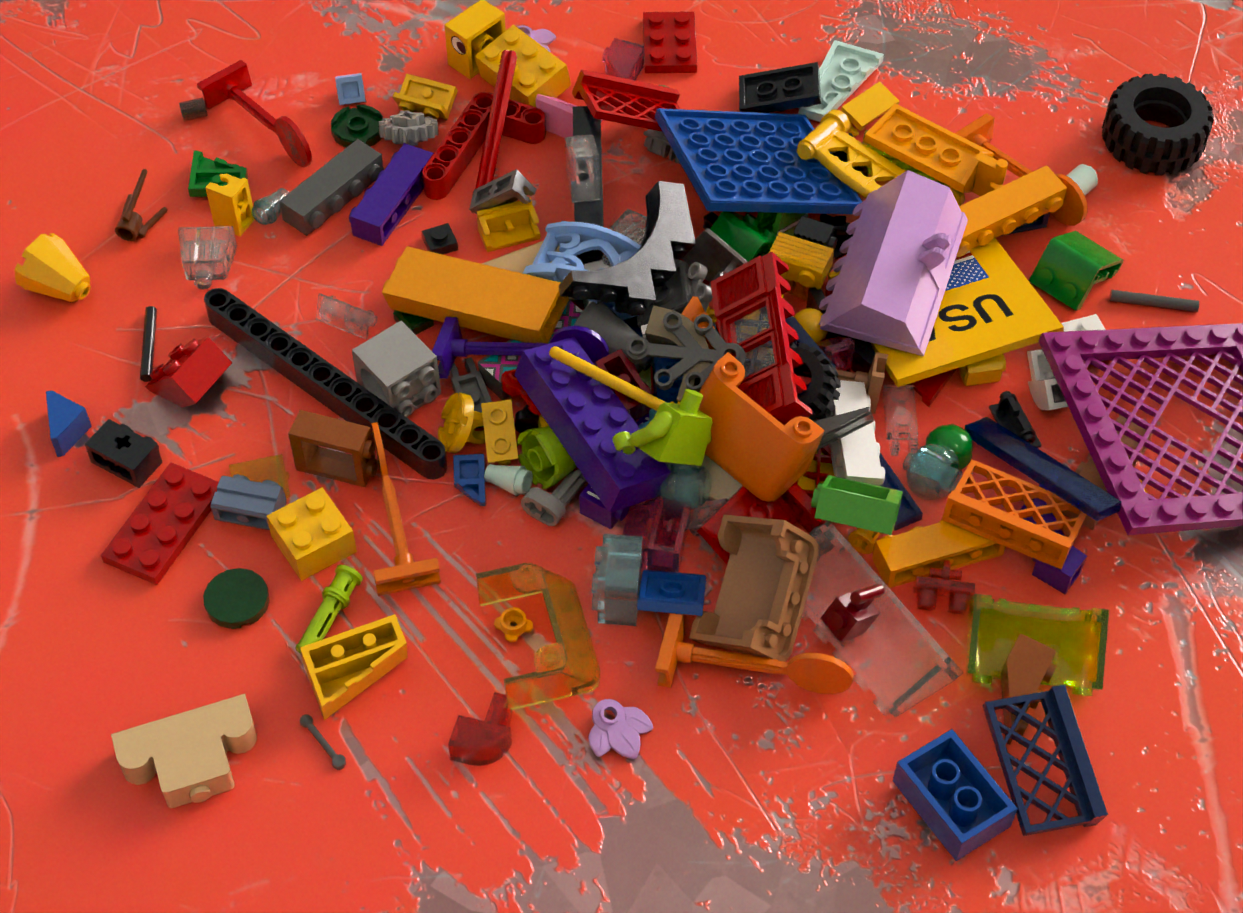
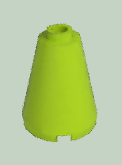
M550 426L528 429L519 434L517 446H522V453L518 455L521 466H525L527 470L532 472L533 484L540 483L543 485L542 489H547L557 484L577 467Z

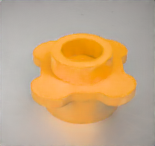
M513 607L506 609L500 617H497L494 621V626L505 634V639L508 642H516L518 637L524 632L532 631L533 622L526 619L525 613L520 608Z

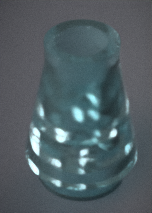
M279 188L275 192L256 200L252 208L253 217L263 225L274 223L281 214L279 200L289 192L284 188Z

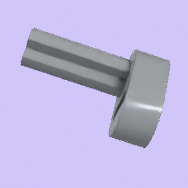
M579 469L573 470L552 494L538 487L531 488L522 498L521 506L531 517L548 526H555L565 515V506L586 481L582 479Z

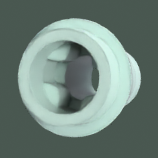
M489 464L485 470L484 479L486 482L492 483L515 496H519L520 494L526 495L530 490L533 474L525 466Z

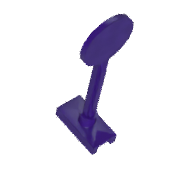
M446 317L432 352L437 356V360H440L438 365L439 378L448 379L456 357H467L468 355L521 356L524 350L549 343L469 342L467 339L462 338L458 318ZM576 325L563 327L556 331L550 340V343L575 337L594 364L595 361L609 355V348L605 340L597 332L587 327Z

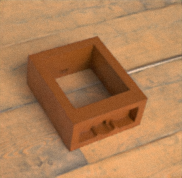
M304 410L299 411L288 433L296 470L366 487L369 478L375 476L378 468V459H375L374 454L375 441L372 440L370 427Z

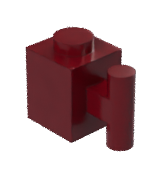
M875 584L836 597L820 619L840 642L863 635L881 613L872 601L883 596V586Z

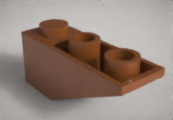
M1020 633L1000 673L1002 699L1044 692L1038 688L1042 680L1049 683L1057 667L1056 664L1052 663L1057 651ZM1039 702L1029 704L1025 713L1029 707L1036 709ZM1003 708L1004 725L1010 728L1016 715ZM1020 719L1014 731L1023 736L1028 723ZM1009 738L1007 744L1010 745L1013 739Z

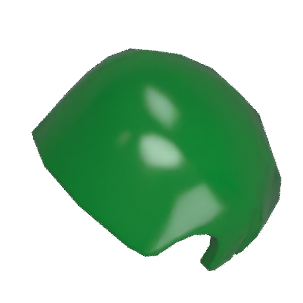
M949 424L938 426L928 434L925 444L927 456L933 458L936 468L955 471L965 468L970 463L973 443L971 436L965 429Z

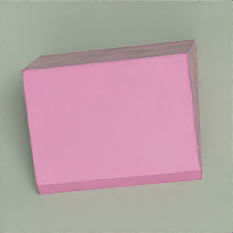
M537 94L536 108L541 109L545 113L546 131L569 140L572 139L573 141V106L576 105L558 98Z

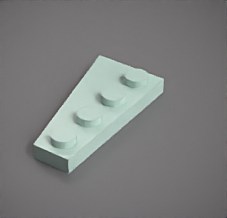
M834 40L819 69L821 104L800 107L799 114L806 115L808 119L820 122L822 117L829 111L837 110L883 62L884 54Z

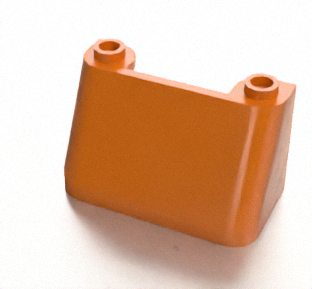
M727 352L714 365L699 391L703 395L699 410L710 416L713 421L711 427L712 440L707 444L705 455L757 498L767 502L775 501L809 470L825 430L813 420L802 416L794 417L785 425L780 423L738 388L744 380L745 369L740 361Z

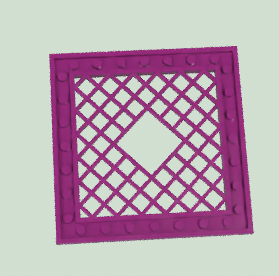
M1243 323L1045 332L1041 334L1038 340L1127 535L1243 526V490L1239 493L1225 485L1228 478L1243 486V477L1233 472L1235 465L1243 468V460L1240 458L1243 452V442L1227 434L1230 428L1243 434V426L1235 422L1237 415L1243 418V409H1241L1243 406V393L1229 386L1232 380L1243 385V377L1236 373L1240 369L1243 374ZM1205 355H1216V356H1215L1214 360H1212V359L1208 358V357L1205 356ZM1182 356H1191L1188 362L1180 358ZM1165 357L1162 363L1153 359ZM1220 357L1235 365L1232 371L1217 363ZM1127 359H1138V361L1134 364ZM1197 359L1208 365L1207 372L1192 365L1193 360ZM1112 360L1109 366L1101 361ZM1168 360L1183 367L1182 372L1178 373L1166 366ZM1142 361L1158 369L1155 375L1139 367ZM1116 362L1131 370L1128 377L1113 369ZM1089 364L1104 371L1103 376L1100 378L1087 370ZM1213 369L1228 377L1225 383L1210 375ZM1187 370L1202 378L1200 384L1184 376ZM1161 372L1176 380L1173 386L1158 378ZM1135 373L1150 381L1147 388L1132 380ZM1108 375H1111L1123 382V385L1119 389L1105 381ZM1206 381L1220 388V393L1217 395L1204 388L1203 386ZM1180 382L1195 390L1192 397L1177 389ZM1155 384L1168 391L1169 394L1164 398L1151 390L1152 386ZM1127 385L1142 393L1139 400L1124 392ZM1100 387L1116 395L1114 400L1110 401L1098 393ZM1225 392L1240 400L1237 406L1222 398ZM1199 393L1214 401L1212 407L1196 399ZM1173 395L1226 425L1209 457L1155 427ZM1146 396L1161 404L1158 411L1143 403ZM1119 398L1135 406L1133 411L1129 412L1117 405L1116 403ZM1218 404L1233 412L1231 418L1215 410ZM1138 409L1154 417L1151 424L1135 415ZM1111 411L1127 419L1124 426L1109 417ZM1131 422L1146 430L1143 437L1128 429ZM1150 433L1166 441L1162 448L1147 440ZM1123 434L1139 443L1135 450L1121 442L1120 439ZM1223 440L1238 448L1236 455L1220 447ZM1170 444L1185 452L1182 459L1166 451ZM1142 446L1158 454L1155 461L1139 453ZM1216 453L1231 461L1229 468L1213 460ZM1189 455L1205 464L1202 470L1186 462ZM1162 457L1177 465L1175 472L1159 464ZM1135 459L1150 467L1147 475L1133 467L1132 463ZM1209 467L1224 475L1221 482L1206 474ZM1181 469L1197 477L1194 484L1179 476ZM1154 471L1170 479L1167 486L1151 477ZM1201 480L1217 488L1214 495L1198 487ZM1174 482L1190 490L1187 497L1171 489ZM1146 484L1162 492L1159 499L1144 491Z

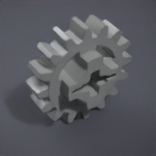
M400 111L397 115H392L390 118H383L382 121H379L380 138L392 140L394 144L406 143L415 146L419 142L428 141V138H435V135H438V122L432 116L424 117L422 112Z

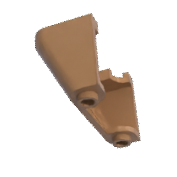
M723 515L718 531V540L721 547L730 553L714 613L703 611L702 616H696L692 623L689 638L701 644L746 655L786 661L793 651L818 557L817 541L813 536L785 520Z

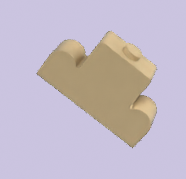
M245 694L111 734L116 758L125 779L131 784L140 785L149 782L157 773L161 791L169 808H175L191 802H203L213 795L232 790L235 783L227 758V751L236 754L245 753L251 750L257 741V733Z

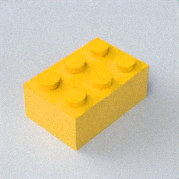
M514 24L475 55L480 77L495 87L502 52L504 50L516 52L517 61L509 97L511 100L536 107L537 94L557 98L571 86L567 64Z

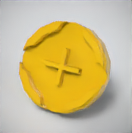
M460 392L452 394L446 401L441 413V418L445 419L444 427L439 426L438 440L444 445L445 451L455 454L463 448L466 441L476 444L485 443L484 430H474L476 427L483 426V417L481 412L474 411L472 397Z

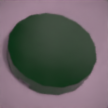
M356 105V108L351 109L349 106L338 111L331 120L332 136L338 144L346 148L357 139L368 146H373L382 139L379 134V121H382L383 116L378 110L367 105Z
M242 568L226 570L216 575L207 584L203 595L204 606L210 619L221 627L231 629L242 628L241 625L250 623V625L255 623L266 612L269 604L268 587L263 578L252 570Z

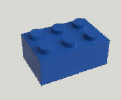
M953 729L897 762L893 777L894 784L955 861L1011 827L1018 808Z

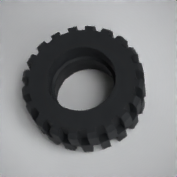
M1152 73L1144 74L1141 78L1135 76L1129 79L1128 82L1125 81L1113 91L1102 126V137L1109 152H1114V158L1119 162H1125V166L1130 169L1137 168L1141 173L1145 174L1154 172L1155 175H1164L1165 172H1169V174L1178 173L1180 169L1185 170L1191 167L1201 158L1214 122L1213 109L1201 90L1197 91L1193 84L1190 82L1186 84L1182 82L1181 78L1176 76L1170 78L1167 77V74L1153 76ZM1145 121L1160 122L1170 128L1154 126Z

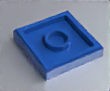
M643 570L637 610L702 616L706 576Z

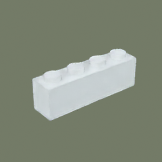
M840 380L841 387L836 388L840 393L839 400H833L832 402L836 407L832 412L828 409L824 414L828 418L870 407L871 399L866 394L865 383ZM875 420L829 444L834 476L876 486L883 485L885 469L880 464V444L876 442L874 434Z

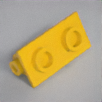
M512 400L481 403L488 463L498 462L499 465L511 464L510 460L519 459Z

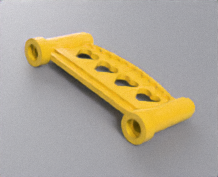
M831 110L822 117L820 124L798 143L797 154L801 159H817L835 177L865 198H867L869 193L881 187L875 181H891L905 172L901 167L847 134L846 132L850 127L848 117L840 110ZM844 151L847 153L848 162L841 161L837 156L831 155L829 152ZM852 167H869L871 177L864 176L860 171ZM950 187L958 205L961 206L965 201V194Z

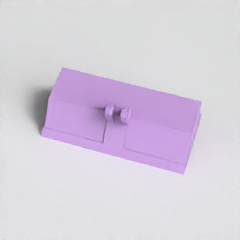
M907 170L877 190L869 193L866 200L854 208L853 215L860 216V218L850 223L847 227L846 233L849 235L853 234V237L841 244L839 251L841 253L847 252V254L837 260L832 270L835 272L840 271V273L827 283L826 289L828 291L833 290V293L820 302L819 309L826 310V312L821 315L819 325L820 329L924 356L968 219L965 213L961 212L950 187Z

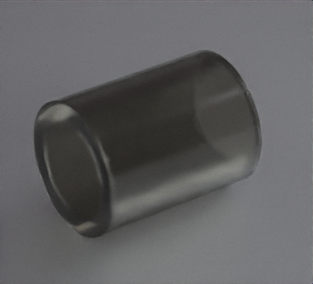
M203 98L179 103L183 121L208 116Z

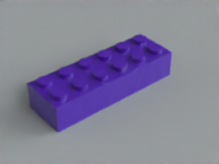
M571 337L524 350L514 374L607 511L611 513L661 496L671 475V471L666 464L657 461L636 446L633 454H625L623 450L617 451L612 440L614 435L623 431H627L631 435L633 432L640 430V428L610 387L553 359L549 355L550 349L557 346L594 365L576 338Z

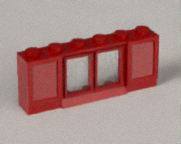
M770 252L762 257L758 256L710 283L714 313L717 319L715 324L719 335L726 343L740 345L746 354L744 365L745 377L738 388L780 423L785 425L794 417H808L813 414L812 409L797 397V394L807 390V386L793 371L794 368L802 365L803 362L800 355L789 346V343L799 339L798 334L785 321V319L795 314L793 307L782 298L783 294L791 290L788 281L780 276L789 271V266L773 252Z

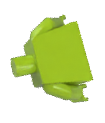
M685 389L680 404L662 403L654 418L646 427L633 432L631 435L627 431L614 435L612 440L617 451L623 450L625 454H633L636 446L659 462L701 466L707 444L712 440L711 427L713 423L710 416L699 410L703 395L697 391Z

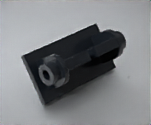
M1010 391L1000 394L999 404L991 405L989 409L1012 453L1015 454L1041 447L1042 444L1022 410L1016 395L1011 394Z

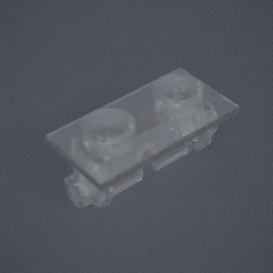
M321 293L318 294L316 320L367 339L369 326L374 327L378 320L373 311H366L336 299L333 295L328 297Z

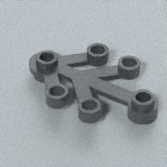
M674 311L665 314L663 318L664 327L668 332L673 333L683 346L653 344L640 336L631 338L626 344L627 357L635 364L645 363L650 357L680 359L670 369H660L655 373V384L661 390L670 389L675 380L700 362H710L712 364L701 373L691 372L686 376L685 383L687 389L699 392L714 365L727 352L735 354V358L743 366L746 362L744 349L736 343H726L713 328L711 317L705 314L695 318L694 328L697 334L707 338L714 349L702 348L683 326L680 314ZM670 319L678 320L676 325L671 326L667 324ZM701 322L709 323L708 327L704 329L699 328L698 324ZM637 344L643 345L640 351H634L632 348ZM662 376L670 378L666 383H661L658 380ZM692 379H699L701 381L697 386L689 384Z

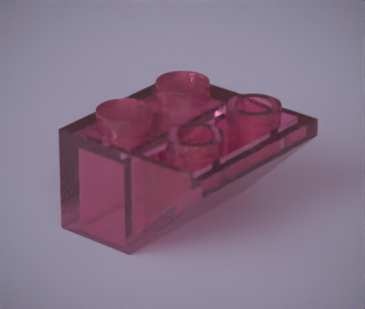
M660 496L630 508L616 564L654 571L679 573L690 526L691 502Z

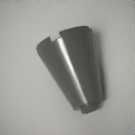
M597 300V303L591 302L582 311L574 324L597 332L605 340L609 348V354L622 349L627 356V342L631 338L639 336L606 304ZM634 345L632 349L634 351H640L642 350L643 345ZM650 357L642 364L634 363L637 372L640 373L642 370H648L654 357Z

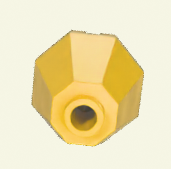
M49 233L50 236L41 234L24 250L22 257L26 260L23 266L17 263L14 269L16 284L25 290L70 302L84 299L91 289L90 276L63 239L54 233Z

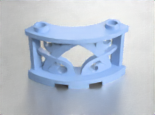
M568 221L547 224L545 228L547 235L533 264L526 266L523 274L562 282L571 270L589 271L584 269L582 261L576 257L579 254L591 250H600L607 256L611 265L615 266L637 253L641 245L627 236L595 224ZM588 299L591 302L597 303V300ZM614 302L604 303L622 320L635 317L628 313L616 312Z

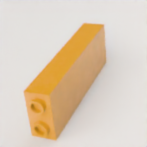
M406 246L402 256L397 259L395 269L390 278L384 283L382 291L387 304L392 310L444 322L446 317H457L460 327L525 343H548L569 301L568 297L560 296L559 285L561 282Z

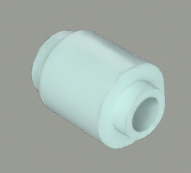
M1085 164L1078 165L1066 175L1078 184L1084 196L1098 185L1096 171L1091 166Z

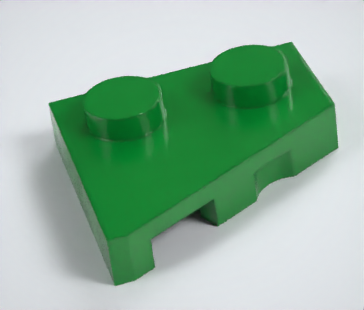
M194 151L188 187L190 197H207L205 187L210 182L216 183L219 186L227 185V182L220 180V174H229L239 179H248L247 168L236 164H229L220 158H216L213 161L203 157L201 151Z

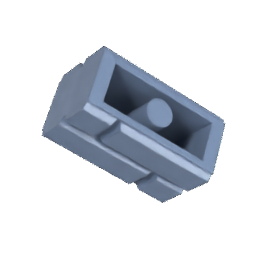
M239 474L233 475V477L221 476L217 492L215 491L211 502V509L215 520L270 530L266 515L286 505V497L283 487L271 480H264L261 483L250 481L246 476Z

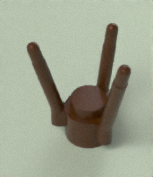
M146 169L142 170L133 194L128 195L121 218L115 228L116 234L127 241H135L137 236L144 238L147 231L167 212V208L163 207L145 225L142 223V217L138 213L133 212L147 175Z

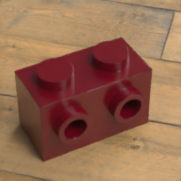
M622 349L595 361L594 365L653 395L650 387L638 375L634 363L627 358ZM612 389L634 421L649 414L651 408Z

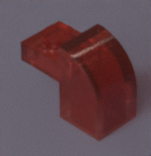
M494 692L485 721L458 715L448 743L450 760L473 766H484L498 761L508 752L512 745L511 727L509 726L513 710L508 709L507 695Z

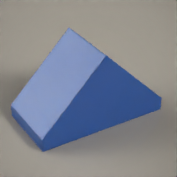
M51 390L46 391L50 438L57 457H61L92 426L84 407Z

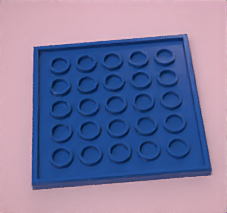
M656 109L655 119L707 211L853 214L854 208L863 202L857 192L835 177L817 159L804 160L798 156V143L814 130L806 115Z

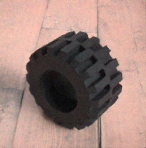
M789 343L790 348L800 355L803 362L802 365L793 369L794 373L811 372L812 375L809 388L798 399L812 409L813 415L807 418L813 421L816 418L824 419L827 417L824 413L828 409L832 412L836 407L832 403L833 400H839L840 393L836 390V388L841 387L840 380L836 377L839 374L832 363L815 347L812 346L810 348L805 343H800L797 347L794 343ZM769 353L765 357L768 362L766 365L761 364L758 370L775 363L774 355L772 356Z

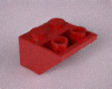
M209 337L198 341L192 339L185 346L179 344L169 353L168 356L171 359L165 365L161 364L150 374L152 379L145 387L150 392L184 408L196 404L227 370L232 361Z

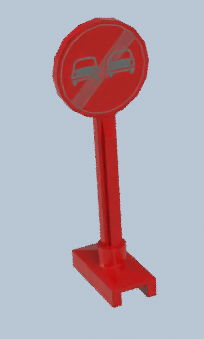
M239 60L197 83V88L202 91L204 97L201 100L202 105L207 109L216 106L228 98L236 101L263 125L278 135L283 148L297 165L307 167L311 164V150L298 126L286 116L275 119L242 92L252 86L245 62Z

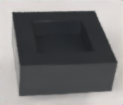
M448 223L422 231V239L428 251L443 255L458 250V243Z

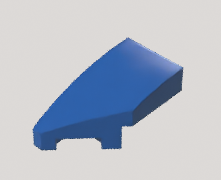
M484 454L453 455L454 487L480 506H486Z

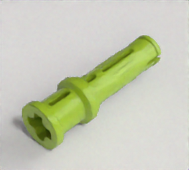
M346 565L337 566L335 569L336 576L329 587H325L322 592L323 601L295 647L298 653L301 654L300 647L323 640L340 609H344L349 605V597L352 591L363 580L358 571Z

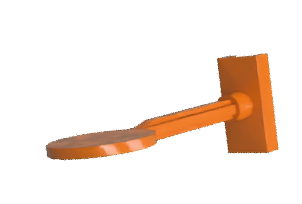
M988 113L955 133L993 152L994 159H1005L1008 162L1007 170L1019 178L1033 172L990 144V140L993 139L995 118ZM1055 174L1067 187L1063 205L1057 211L1051 213V215L1065 225L1075 226L1083 221L1088 213L1086 198L1078 184L1070 177L1063 174Z
M378 422L371 423L382 478V493L396 553L394 557L395 566L373 570L377 594L381 596L439 584L441 579L437 557L414 562L413 555L408 551L395 488L388 475Z
M674 613L669 615L655 671L660 673L657 682L658 686L671 688L678 661L685 663L695 661L771 674H785L796 685L820 694L842 693L851 688L854 679L852 669L845 662L822 653L798 654L791 658L789 662H784L766 657L695 647V644L683 642L685 634L683 615Z

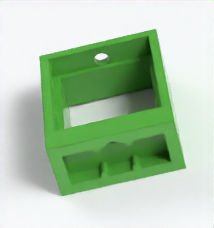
M828 475L823 483L819 482L818 487L815 488L811 507L816 508L814 518L891 535L897 522L903 491Z

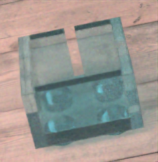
M604 534L603 545L596 546V572L593 573L592 610L598 611V623L626 626L637 625V596L639 595L642 575L643 537Z

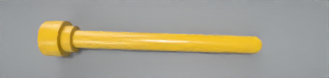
M557 346L552 347L549 351V355L553 359L655 411L665 402Z

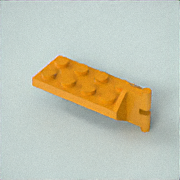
M896 103L866 132L864 138L865 143L962 193L973 192L982 196L1003 186L1008 167V162L1005 159H994L993 152Z

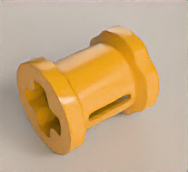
M857 528L848 536V542L858 552L870 554L874 550L876 539L884 533Z

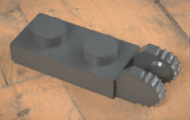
M472 357L465 359V368L468 374L459 376L457 366L454 363L449 374L454 393L460 392L470 395L474 401V411L482 413L481 403L492 402L480 371H477Z

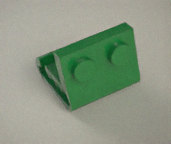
M723 211L710 229L748 262L758 256L766 255L770 251L774 240H776V236H778L769 229L764 231L760 228L759 224L761 222L749 213H746L744 216L736 212Z
M1073 231L1053 237L1050 240L1029 282L1076 311L1081 309L1093 285L1105 281L1107 277L1112 278L1115 276L1124 260L1079 232Z

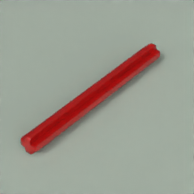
M504 50L501 55L475 189L494 179L517 61L516 52L513 50Z

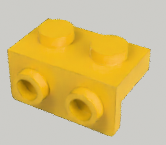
M406 74L400 93L394 92L392 98L402 111H417L424 113L425 117L432 116L433 119L438 120L439 117L448 120L458 90L456 86Z

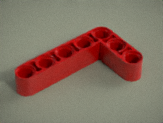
M480 92L473 96L423 168L424 192L428 198L433 200L445 198L485 141L493 93ZM509 99L502 135L529 144L542 142L546 137L545 113L539 108Z

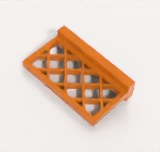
M971 459L955 490H952L948 496L941 520L1062 570L1090 507ZM975 472L985 476L988 481L976 483L972 473ZM1002 487H1012L1016 489L1017 493L1006 495ZM993 489L997 497L985 498L982 490ZM973 492L977 500L964 494ZM1039 498L1044 500L1047 505L1036 507L1031 499ZM1023 501L1027 509L1016 511L1011 503ZM1002 504L1007 512L993 506ZM1068 510L1079 516L1066 519L1061 511ZM1053 513L1057 521L1046 523L1041 515ZM1033 517L1036 524L1022 518ZM1063 529L1066 536H1063L1053 531Z

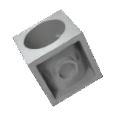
M402 320L352 349L357 383L405 417L411 415L413 411L424 404L434 401L441 394L437 356Z

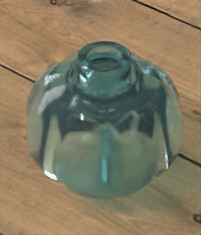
M941 444L924 445L914 454L909 453L903 463L910 491L915 496L924 500H936L946 497L952 490H955L962 477L957 455L951 448Z
M665 462L671 474L656 491L657 500L662 505L672 509V513L681 516L688 515L692 509H697L705 504L712 489V478L704 465L697 466Z

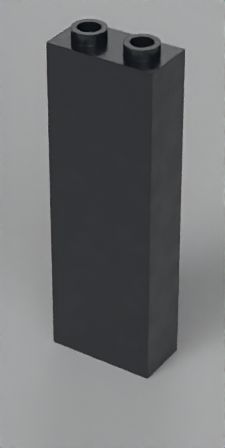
M573 106L575 222L590 223L604 227L601 120L593 118L587 106ZM591 250L576 257L583 264L603 260L604 253L600 250Z

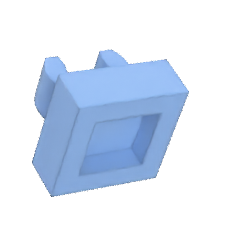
M361 73L335 77L339 105L366 102Z

